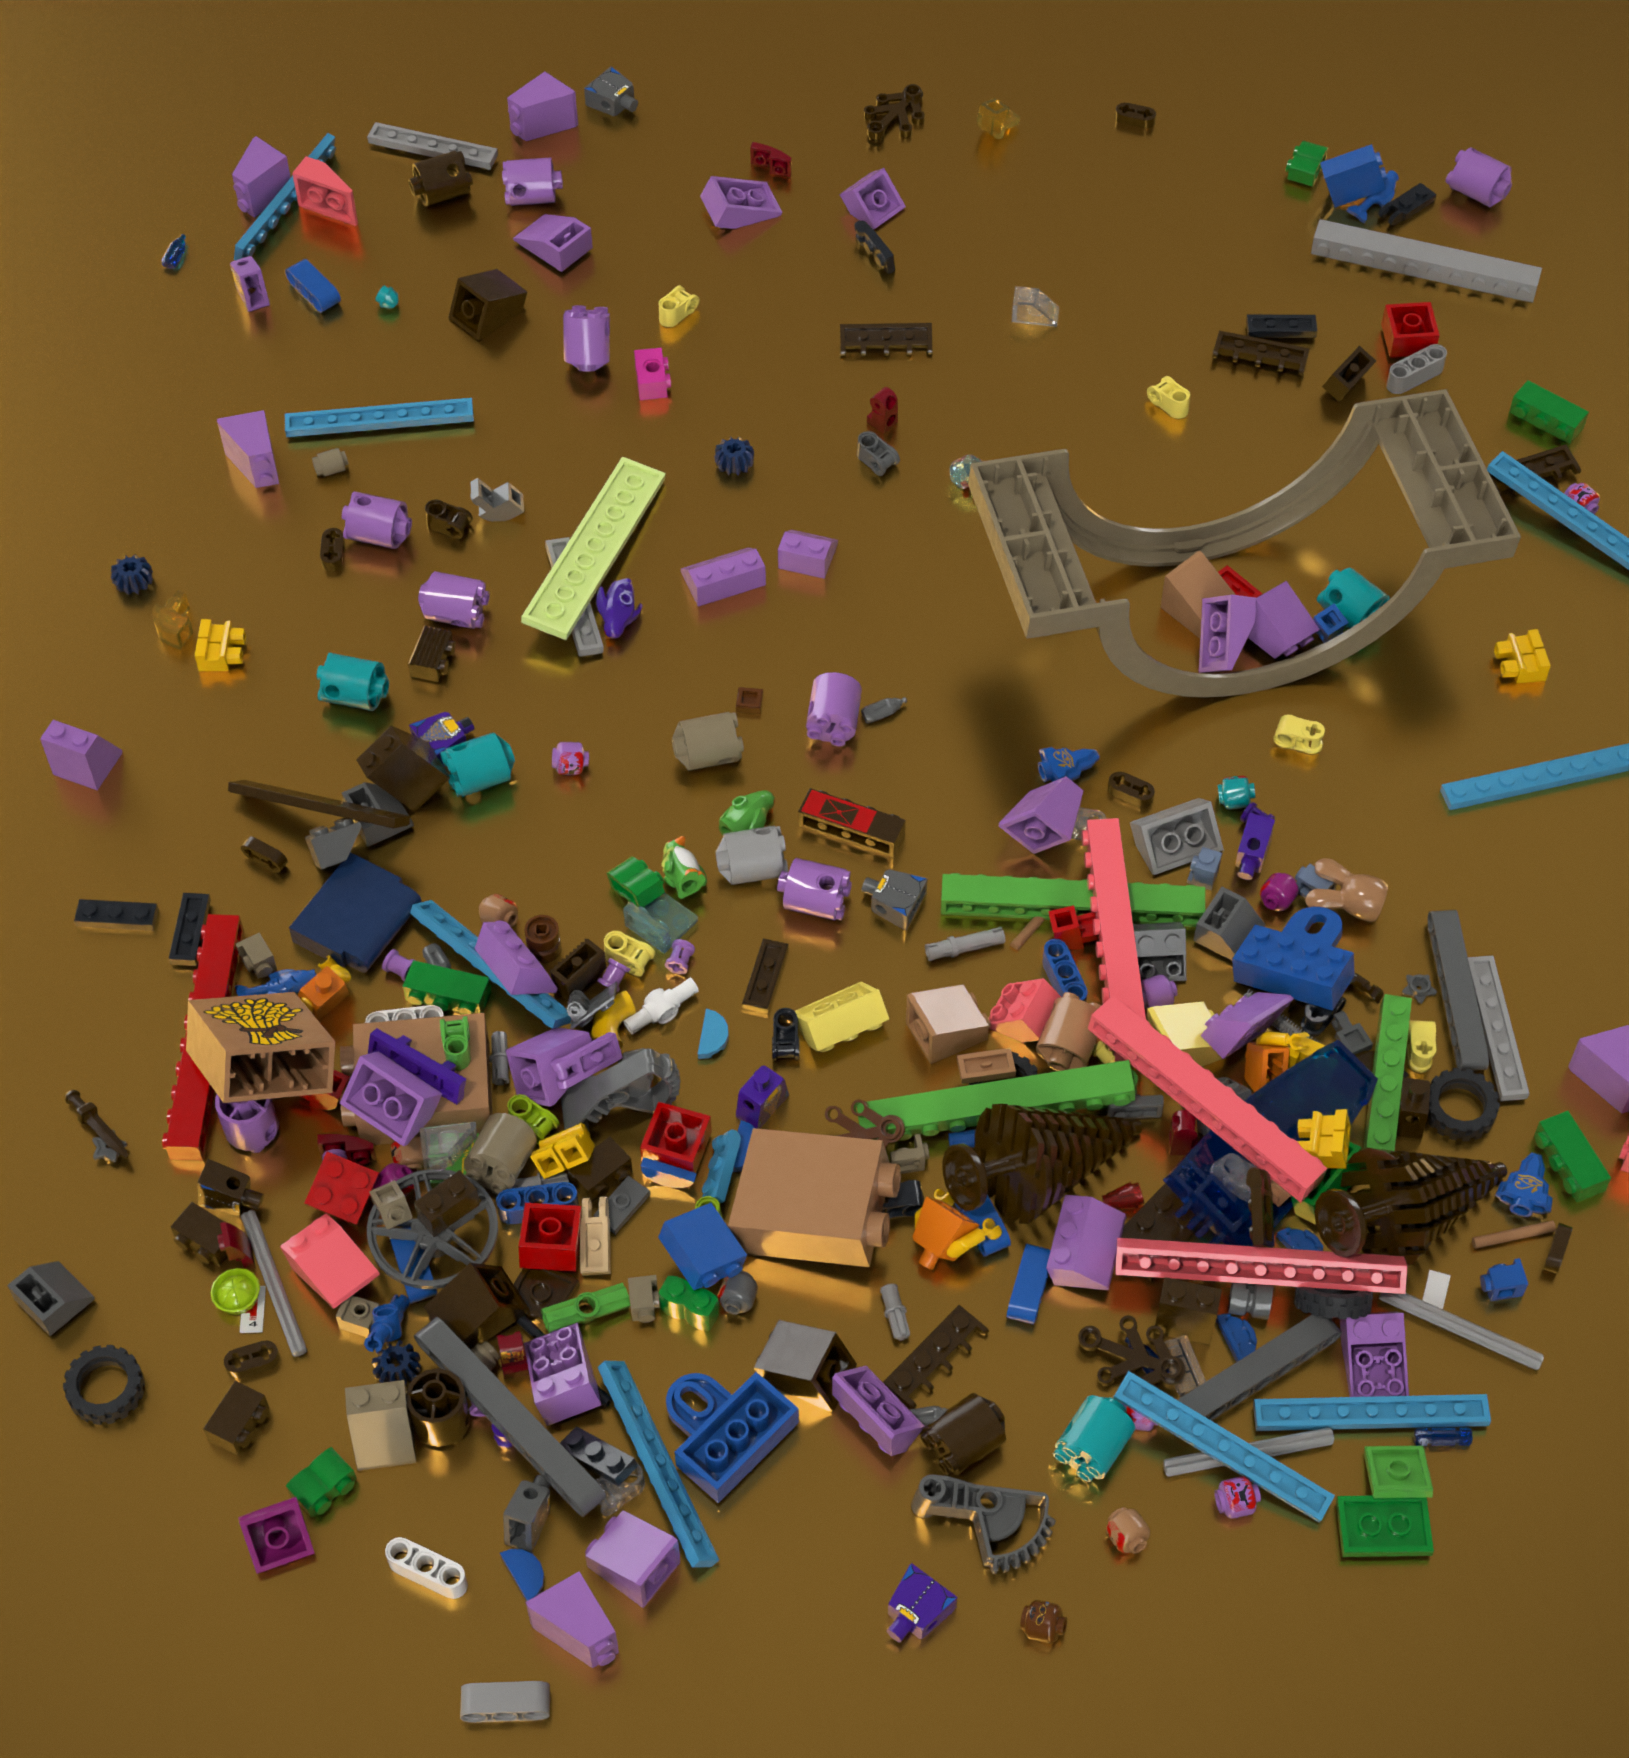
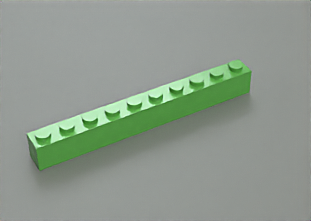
M943 874L941 914L1023 919L1043 917L1045 920H1050L1048 911L1074 905L1076 915L1079 916L1091 913L1090 897L1093 896V890H1088L1087 880L997 877L983 874ZM1142 882L1127 883L1133 924L1181 922L1184 927H1196L1197 922L1206 911L1205 887L1195 885L1179 886L1166 883L1159 885L1144 884Z
M1126 1060L867 1101L869 1108L883 1117L896 1115L903 1120L905 1133L899 1140L903 1141L910 1139L914 1134L934 1136L940 1131L960 1132L965 1130L966 1127L977 1126L979 1116L986 1107L992 1109V1104L1002 1103L1053 1109L1055 1111L1064 1110L1070 1113L1071 1111L1075 1112L1085 1108L1087 1110H1098L1104 1105L1124 1106L1131 1101H1135V1088L1130 1062ZM862 1103L857 1104V1112H863L864 1105ZM858 1116L859 1125L867 1129L876 1126L864 1116ZM890 1124L888 1132L893 1134L896 1131V1126Z

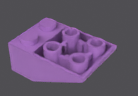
M544 214L513 238L515 242L561 272L593 248L591 228L573 217Z
M1378 1312L1367 1314L1366 1317L1359 1316L1357 1319H1351L1350 1317L1340 1319V1330L1342 1331L1341 1345L1350 1397L1409 1396L1404 1313Z
M578 1323L524 1343L534 1403L547 1426L601 1406L598 1385Z

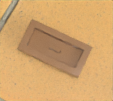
M1011 1048L957 1055L961 1084L1016 1076Z

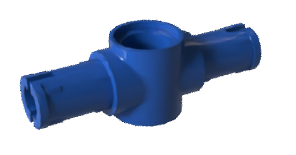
M398 1294L394 1295L390 1304H383L373 1309L374 1323L371 1326V1333L364 1341L365 1348L368 1351L374 1352L376 1349V1352H379L385 1342L394 1341L402 1336L401 1322L403 1320V1313L410 1303L407 1296L402 1294L400 1296Z

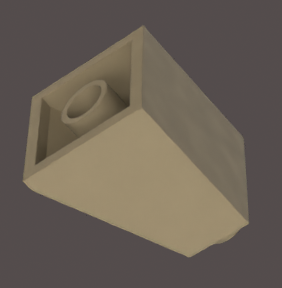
M404 1380L345 1388L347 1419L358 1471L416 1463L414 1429L407 1408V1388Z

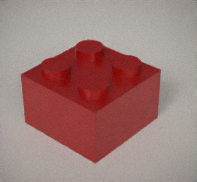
M1431 302L1385 305L1381 325L1390 358L1407 357L1430 345L1438 344L1440 334Z
M658 1101L640 1146L641 1162L643 1157L696 1173L712 1133L711 1116Z
M327 1151L304 1204L358 1227L370 1199L369 1191L374 1189L379 1172Z
M525 1203L518 1246L519 1268L576 1272L580 1245L581 1206Z

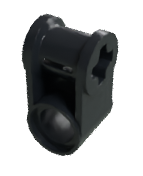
M1341 997L1333 1011L1308 1004L1304 1010L1305 1016L1300 1023V1028L1303 1029L1302 1032L1305 1030L1310 1037L1321 1035L1332 1020L1335 1019L1333 1015L1342 1011L1347 999Z
M781 1008L774 1014L772 1061H777L778 1058H794L795 1061L799 1060L798 1017L796 1012L790 1008ZM790 1023L791 1025L785 1027L781 1026L780 1024Z
M909 1180L900 1183L896 1198L885 1197L884 1201L886 1203H883L882 1213H885V1209H887L890 1218L915 1216L916 1211L923 1206L925 1200L921 1182Z

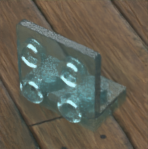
M666 893L645 907H637L630 901L623 908L625 926L664 954L672 947L674 940L680 939L698 922L697 915Z

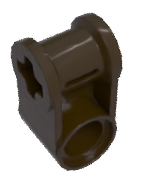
M437 499L431 500L425 505L427 527L432 531L440 532L451 538L461 539L464 535L463 530L473 521L472 514L462 507H456Z

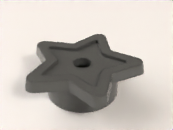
M1408 974L1406 975L1408 985L1402 990V994L1413 996L1419 1004H1422L1426 996L1436 995L1437 990L1431 986L1429 975L1419 974L1412 976Z
M100 1137L92 1139L96 1146L93 1155L94 1160L102 1158L107 1161H117V1157L120 1154L111 1148H106L107 1144ZM122 1141L124 1147H126L128 1144Z

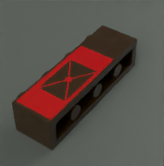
M810 788L798 811V826L892 858L895 857L905 836V819L894 814L878 811L870 806L854 803L846 798L842 799L821 790L818 791Z

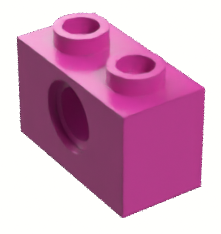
M662 348L634 350L640 400L667 398V388H671L670 374H665V371H669L668 358L663 357Z

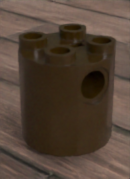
M452 151L412 164L414 178L408 179L413 196L420 195L426 207L468 194L471 190L470 186L473 185L471 174L465 171L463 165L465 164V158L462 151Z
M440 1368L420 1373L409 1384L406 1392L407 1408L418 1439L423 1443L437 1447L458 1444L462 1441L471 1421L462 1382L451 1371Z
M971 1393L949 1408L935 1422L925 1425V1433L920 1436L927 1449H933L939 1457L937 1463L944 1474L948 1475L952 1472L955 1475H960L970 1464L981 1460L1006 1442L1005 1417L993 1401L978 1396L976 1393Z

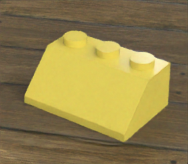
M863 982L856 983L795 1010L798 1017V1029L809 1047L820 1052L833 1049L835 1047L834 1044L842 1040L851 1041L859 1036L858 1033L862 1031L878 1029L882 1026L883 1022L889 1020L880 991Z

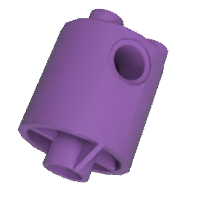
M1470 147L1466 151H1459L1455 158L1457 164L1446 178V183L1450 185V188L1491 207L1503 200L1510 192L1512 187V168Z
M552 158L507 160V162H503L502 178L503 184L506 185V205L555 203V189H563L562 171L553 170Z
M576 305L572 306V310H566L563 314L564 361L572 364L579 371H595L610 361V314L608 313V308L595 307L594 310H586V306Z
M354 491L351 495L349 506L345 505L342 510V520H346L343 531L345 539L396 549L409 536L411 531L412 519L408 517L407 504L403 501Z
M434 571L429 580L421 585L418 601L426 620L475 629L481 628L483 625V605L487 606L490 592L486 591V583L482 580Z
M836 672L825 673L814 679L806 722L807 736L809 738L828 741L832 745L840 747L844 746L845 742L855 735L862 693L861 685L857 680L846 674Z
M795 858L789 872L782 871L778 880L777 891L784 893V909L834 921L836 919L842 920L845 911V905H843L844 896L849 897L852 882H850L851 872L847 871V869Z
M216 1095L215 1108L225 1137L235 1148L258 1153L275 1138L279 1129V1120L272 1099L223 1103L219 1096Z

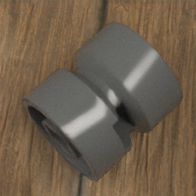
M1232 1282L1228 1314L1244 1316L1248 1312L1252 1318L1268 1320L1272 1304L1273 1285Z

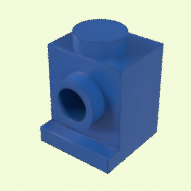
M1332 604L1313 618L1320 629L1316 634L1323 643L1342 634L1344 627L1349 623L1335 604Z
M1520 1258L1514 1259L1512 1265H1494L1488 1269L1487 1274L1480 1276L1482 1290L1488 1293L1490 1301L1521 1297L1528 1286Z

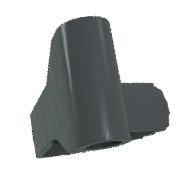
M649 1048L644 1049L596 1076H589L569 1087L561 1096L564 1129L566 1130L583 1123L588 1131H590L588 1121L598 1123L602 1118V1114L607 1115L615 1107H624L654 1114L658 1101L672 1105V1102L676 1100V1096L679 1095L681 1083L679 1069H677L674 1059L670 1058L669 1054H660ZM650 1074H654L662 1079L652 1088H650Z
M925 1476L920 1481L911 1502L914 1514L921 1518L938 1515L945 1516L946 1518L955 1517L973 1521L983 1565L990 1566L992 1574L998 1572L999 1565L1005 1573L1009 1571L1010 1564L1017 1569L1020 1567L1021 1561L1028 1563L1031 1560L1030 1554L1037 1556L1040 1552L1038 1547L1043 1548L1047 1543L1045 1538H1049L1052 1534L1049 1527H1053L1056 1522L1054 1518L1048 1515L1049 1497L1046 1493L976 1485L949 1476ZM989 1499L992 1501L994 1508H985L980 1500ZM1026 1504L1039 1505L1041 1507L1040 1522L1034 1537L1027 1544L1013 1552L993 1555L989 1542L1005 1539L1018 1529L1024 1518Z

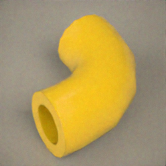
M626 990L615 995V999H613L615 1001L614 1004L607 1010L602 1012L599 1009L597 1011L591 1031L593 1040L608 1032L616 1033L620 1050L623 1047V1042L618 1033L619 1026L625 1019L636 1013L633 1001Z

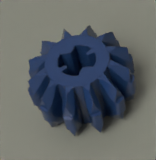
M730 436L728 441L722 439L721 443L716 445L715 463L720 472L726 471L728 476L731 473H736L739 476L741 471L747 473L749 467L753 466L754 449L750 446L748 440L742 441L741 437L733 439Z
M125 554L123 560L117 559L116 565L111 566V580L119 592L125 591L127 595H130L132 592L139 594V590H147L148 585L152 584L153 570L145 557L139 558L134 554L129 558Z
M400 1339L396 1346H392L390 1342H387V1349H381V1351L376 1352L378 1357L372 1358L373 1375L376 1379H379L380 1383L404 1380L407 1388V1381H412L416 1377L415 1373L421 1372V1364L418 1363L421 1360L418 1352H414L413 1345L409 1343L404 1346Z

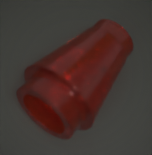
M1130 1181L1101 1196L1103 1203L1117 1210L1139 1208L1138 1205L1145 1204L1138 1182L1132 1184Z

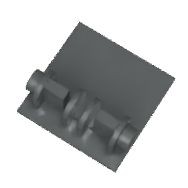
M614 982L591 1000L580 990L571 992L567 1006V1013L572 1019L570 1028L574 1029L578 1025L580 1027L585 1026L593 1019L592 1015L599 1009L603 1012L611 1007L615 1002L613 999H615L618 983Z

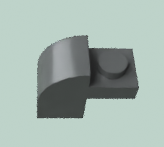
M479 478L471 481L470 497L472 502L479 506V517L492 522L507 521L524 512L523 494L509 482L493 490Z

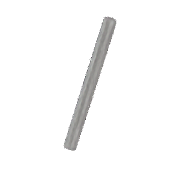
M253 1210L244 1212L241 1215V1219L291 1353L294 1357H298L307 1352L305 1342L256 1212Z
M1380 1293V1300L1530 1368L1538 1370L1543 1362V1354L1410 1294Z
M1327 1427L1250 1442L1249 1444L1271 1457L1332 1445L1334 1443V1434L1332 1429ZM1203 1452L1168 1458L1163 1462L1166 1476L1225 1466Z

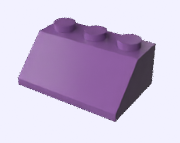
M748 547L681 568V573L697 606L766 585L765 565L757 549Z
M483 922L475 950L511 995L557 992L558 988L507 922Z
M1257 992L1249 998L1245 995L1234 1006L1232 1004L1227 1006L1220 1013V1016L1217 1013L1214 1014L1205 1023L1207 1029L1202 1033L1201 1037L1224 1059L1265 1033L1294 998L1286 994Z
M378 1051L360 1056L340 1104L402 1146H406L432 1118L442 1093Z
M1064 1196L1046 1267L1054 1285L1109 1290L1116 1261L1117 1238L1122 1236L1126 1220L1125 1213L1093 1197Z
M867 1366L838 1372L832 1377V1395L839 1401L841 1408L850 1413L859 1422L860 1428L869 1433L878 1442L880 1449L890 1456L906 1452L925 1427Z

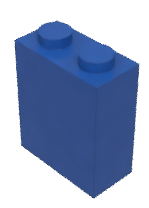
M1372 144L1320 163L1335 208L1386 190L1384 181L1388 180L1384 167H1379L1383 165L1380 153L1374 152Z
M712 1203L665 1221L658 1236L693 1290L703 1286L705 1288L711 1287L718 1280L727 1276L729 1278L736 1276L742 1271V1266L747 1257L746 1252Z

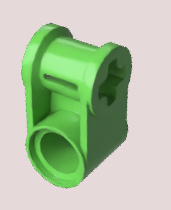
M464 1016L462 1020L454 1021L440 1019L445 1059L456 1064L455 1070H463L468 1067L471 1061L468 1016Z

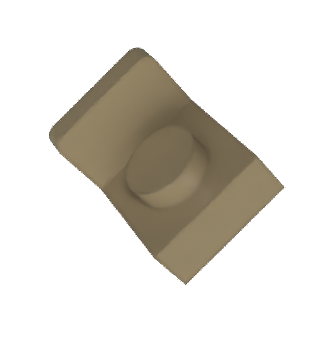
M914 1134V1148H900L890 1152V1163L899 1164L901 1174L925 1170V1159H929L927 1142L922 1143L920 1134Z
M395 1180L369 1191L386 1229L393 1228L412 1219L405 1195Z

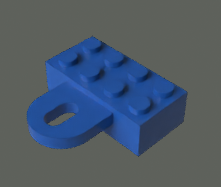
M1308 907L1296 912L1282 932L1255 924L1232 958L1234 982L1275 994L1291 995L1295 1000L1333 1011L1355 976L1354 952L1336 948L1342 937L1341 918L1337 913L1328 908ZM1316 922L1325 923L1318 933H1307L1312 924Z
M757 1372L733 1395L710 1376L691 1373L678 1378L670 1386L666 1396L667 1413L671 1421L689 1436L675 1451L676 1466L717 1503L799 1423V1408ZM688 1391L694 1392L708 1406L702 1412L694 1411L681 1399V1396Z

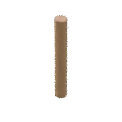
M1043 917L1032 918L1010 943V946L1019 950L1045 919Z
M1547 1221L1473 1237L1472 1244L1476 1249L1555 1232L1556 1226L1554 1221Z

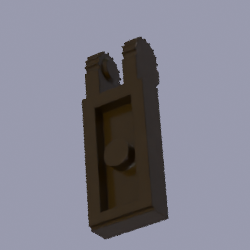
M1250 1167L1246 1172V1185L1251 1188V1197L1248 1200L1249 1211L1252 1214V1225L1249 1229L1250 1239L1253 1242V1246L1273 1248L1275 1243L1271 1180H1269L1271 1177L1268 1171L1264 1169Z

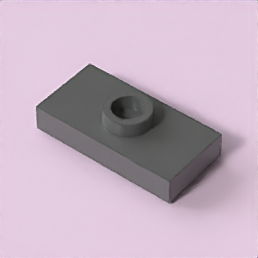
M1135 1094V1101H1131L1127 1105H1107L1106 1115L1109 1117H1122L1124 1119L1162 1117L1164 1106L1163 1095L1141 1096Z
M627 1176L608 1198L610 1231L615 1235L650 1196V1190L630 1176ZM599 1209L593 1217H599Z

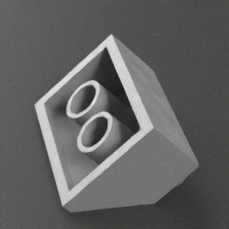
M1197 798L1130 822L1136 847L1153 875L1192 862L1194 855L1199 856L1202 847L1218 852L1224 850L1212 803L1208 800Z

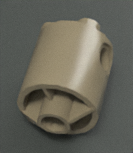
M724 712L679 721L672 737L675 758L688 771L737 762L739 759H742L741 752L744 751L742 737H737L736 728L738 727L736 713Z
M507 1113L490 1115L464 1160L465 1175L475 1180L484 1188L490 1189L496 1195L503 1190L512 1189L537 1143L533 1129L525 1121Z

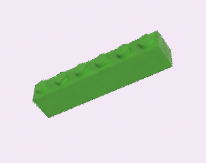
M1385 994L1380 1005L1363 1150L1375 1148L1395 1151L1412 998Z

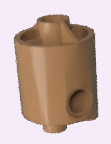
M1065 992L1063 997H1059L1054 1001L1050 1018L1046 1021L1036 1046V1052L1047 1062L1050 1068L1056 1071L1087 1067L1097 1042V1036L1088 1030L1091 1015L1101 1005L1079 1000L1077 995L1070 992Z

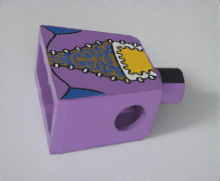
M252 256L231 262L230 266L237 291L248 312L270 305L261 269ZM255 288L256 291L251 294L248 289Z

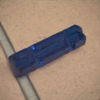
M1427 1428L1416 1429L1414 1432V1442L1417 1446H1428V1443H1431V1446H1455V1443H1458L1460 1446H1468L1473 1441L1470 1428H1459V1431H1456L1455 1428H1431V1431H1428Z

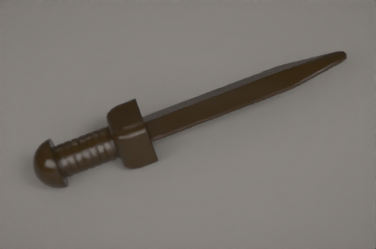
M69 1090L65 1094V1101L67 1104H72L76 1109L78 1121L81 1124L87 1122L109 1148L123 1157H128L122 1141L98 1116L95 1104L92 1102L85 1103L80 1098L79 1091Z

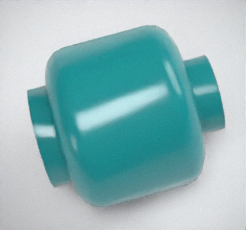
M1246 776L1225 777L1222 780V784H1218L1219 802L1224 804L1228 810L1246 808L1251 803V799L1256 798L1254 783H1249Z

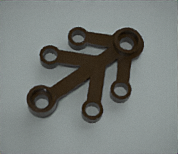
M910 84L904 88L902 93L878 94L876 96L877 106L869 105L864 108V118L867 120H874L877 114L888 113L881 121H871L868 123L867 135L871 140H881L884 136V130L897 117L900 122L899 134L902 137H910L912 135V125L909 123L906 108L911 105L913 111L912 123L915 125L924 123L925 114L921 111L919 104L923 99V91L920 86ZM900 101L898 104L889 105V102Z
M1124 1316L1119 1323L1121 1331L1127 1335L1133 1349L1102 1338L1101 1332L1095 1326H1085L1079 1332L1078 1339L1084 1350L1095 1351L1099 1349L1127 1360L1112 1367H1102L1099 1369L1097 1377L1103 1386H1111L1116 1378L1127 1374L1128 1371L1133 1372L1142 1367L1154 1370L1140 1377L1151 1385L1160 1381L1167 1385H1175L1181 1382L1185 1376L1186 1369L1183 1361L1178 1357L1170 1355L1164 1342L1163 1330L1159 1326H1151L1146 1331L1147 1340L1155 1346L1159 1359L1147 1354L1137 1331L1136 1319L1133 1316ZM1130 1321L1134 1325L1132 1328L1126 1329L1123 1327L1124 1323ZM1156 1331L1160 1333V1337L1152 1339L1150 1334ZM1089 1337L1096 1338L1094 1344H1087L1086 1340ZM1173 1367L1177 1371L1174 1375H1168L1166 1370ZM1104 1373H1110L1112 1375V1377L1109 1380H1103L1101 1378V1376Z

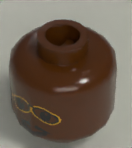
M1034 1600L1029 1606L1026 1605L1024 1607L1020 1627L1022 1630H1025L1027 1638L1052 1644L1058 1639L1059 1635L1065 1634L1067 1617H1063L1062 1608L1058 1604Z

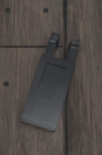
M1419 183L1390 203H1386L1379 210L1378 215L1381 218H1386V216L1392 214L1388 223L1394 226L1436 200L1437 194L1422 183Z
M863 220L855 222L854 229L857 232L855 237L859 245L864 246L868 254L872 253L879 268L883 267L887 274L894 272V254L867 222Z

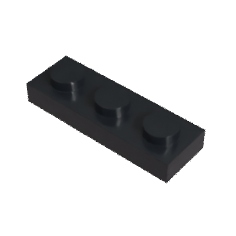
M1247 314L1246 318L1247 336L1317 337L1316 315Z
M183 893L169 954L171 965L197 966L198 947H201L202 943L201 928L203 924H206L211 902L209 894Z
M79 899L74 923L76 927L154 931L159 909L157 903Z
M577 1426L560 1442L581 1466L618 1487L638 1467L634 1457Z

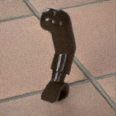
M1355 973L1350 984L1359 991L1369 993L1374 1001L1379 1003L1384 996L1383 990L1375 984L1371 986L1368 980Z

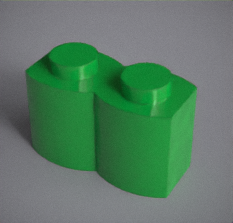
M1304 140L1300 146L1296 145L1292 156L1293 160L1289 159L1286 165L1287 179L1313 187L1322 170L1320 163L1326 161L1328 147Z
M631 856L606 873L613 890L626 898L637 909H642L665 893L663 888L664 879L660 873L650 870L641 859L638 860Z
M668 1276L658 1292L660 1308L664 1313L673 1318L685 1319L691 1326L699 1330L710 1331L719 1316L718 1298L712 1292L703 1288L693 1290L688 1281L683 1278Z
M330 1447L317 1456L308 1467L297 1473L287 1483L286 1488L292 1497H297L299 1505L312 1518L317 1514L325 1513L330 1508L331 1501L335 1497L348 1493L353 1488L357 1477L354 1470Z

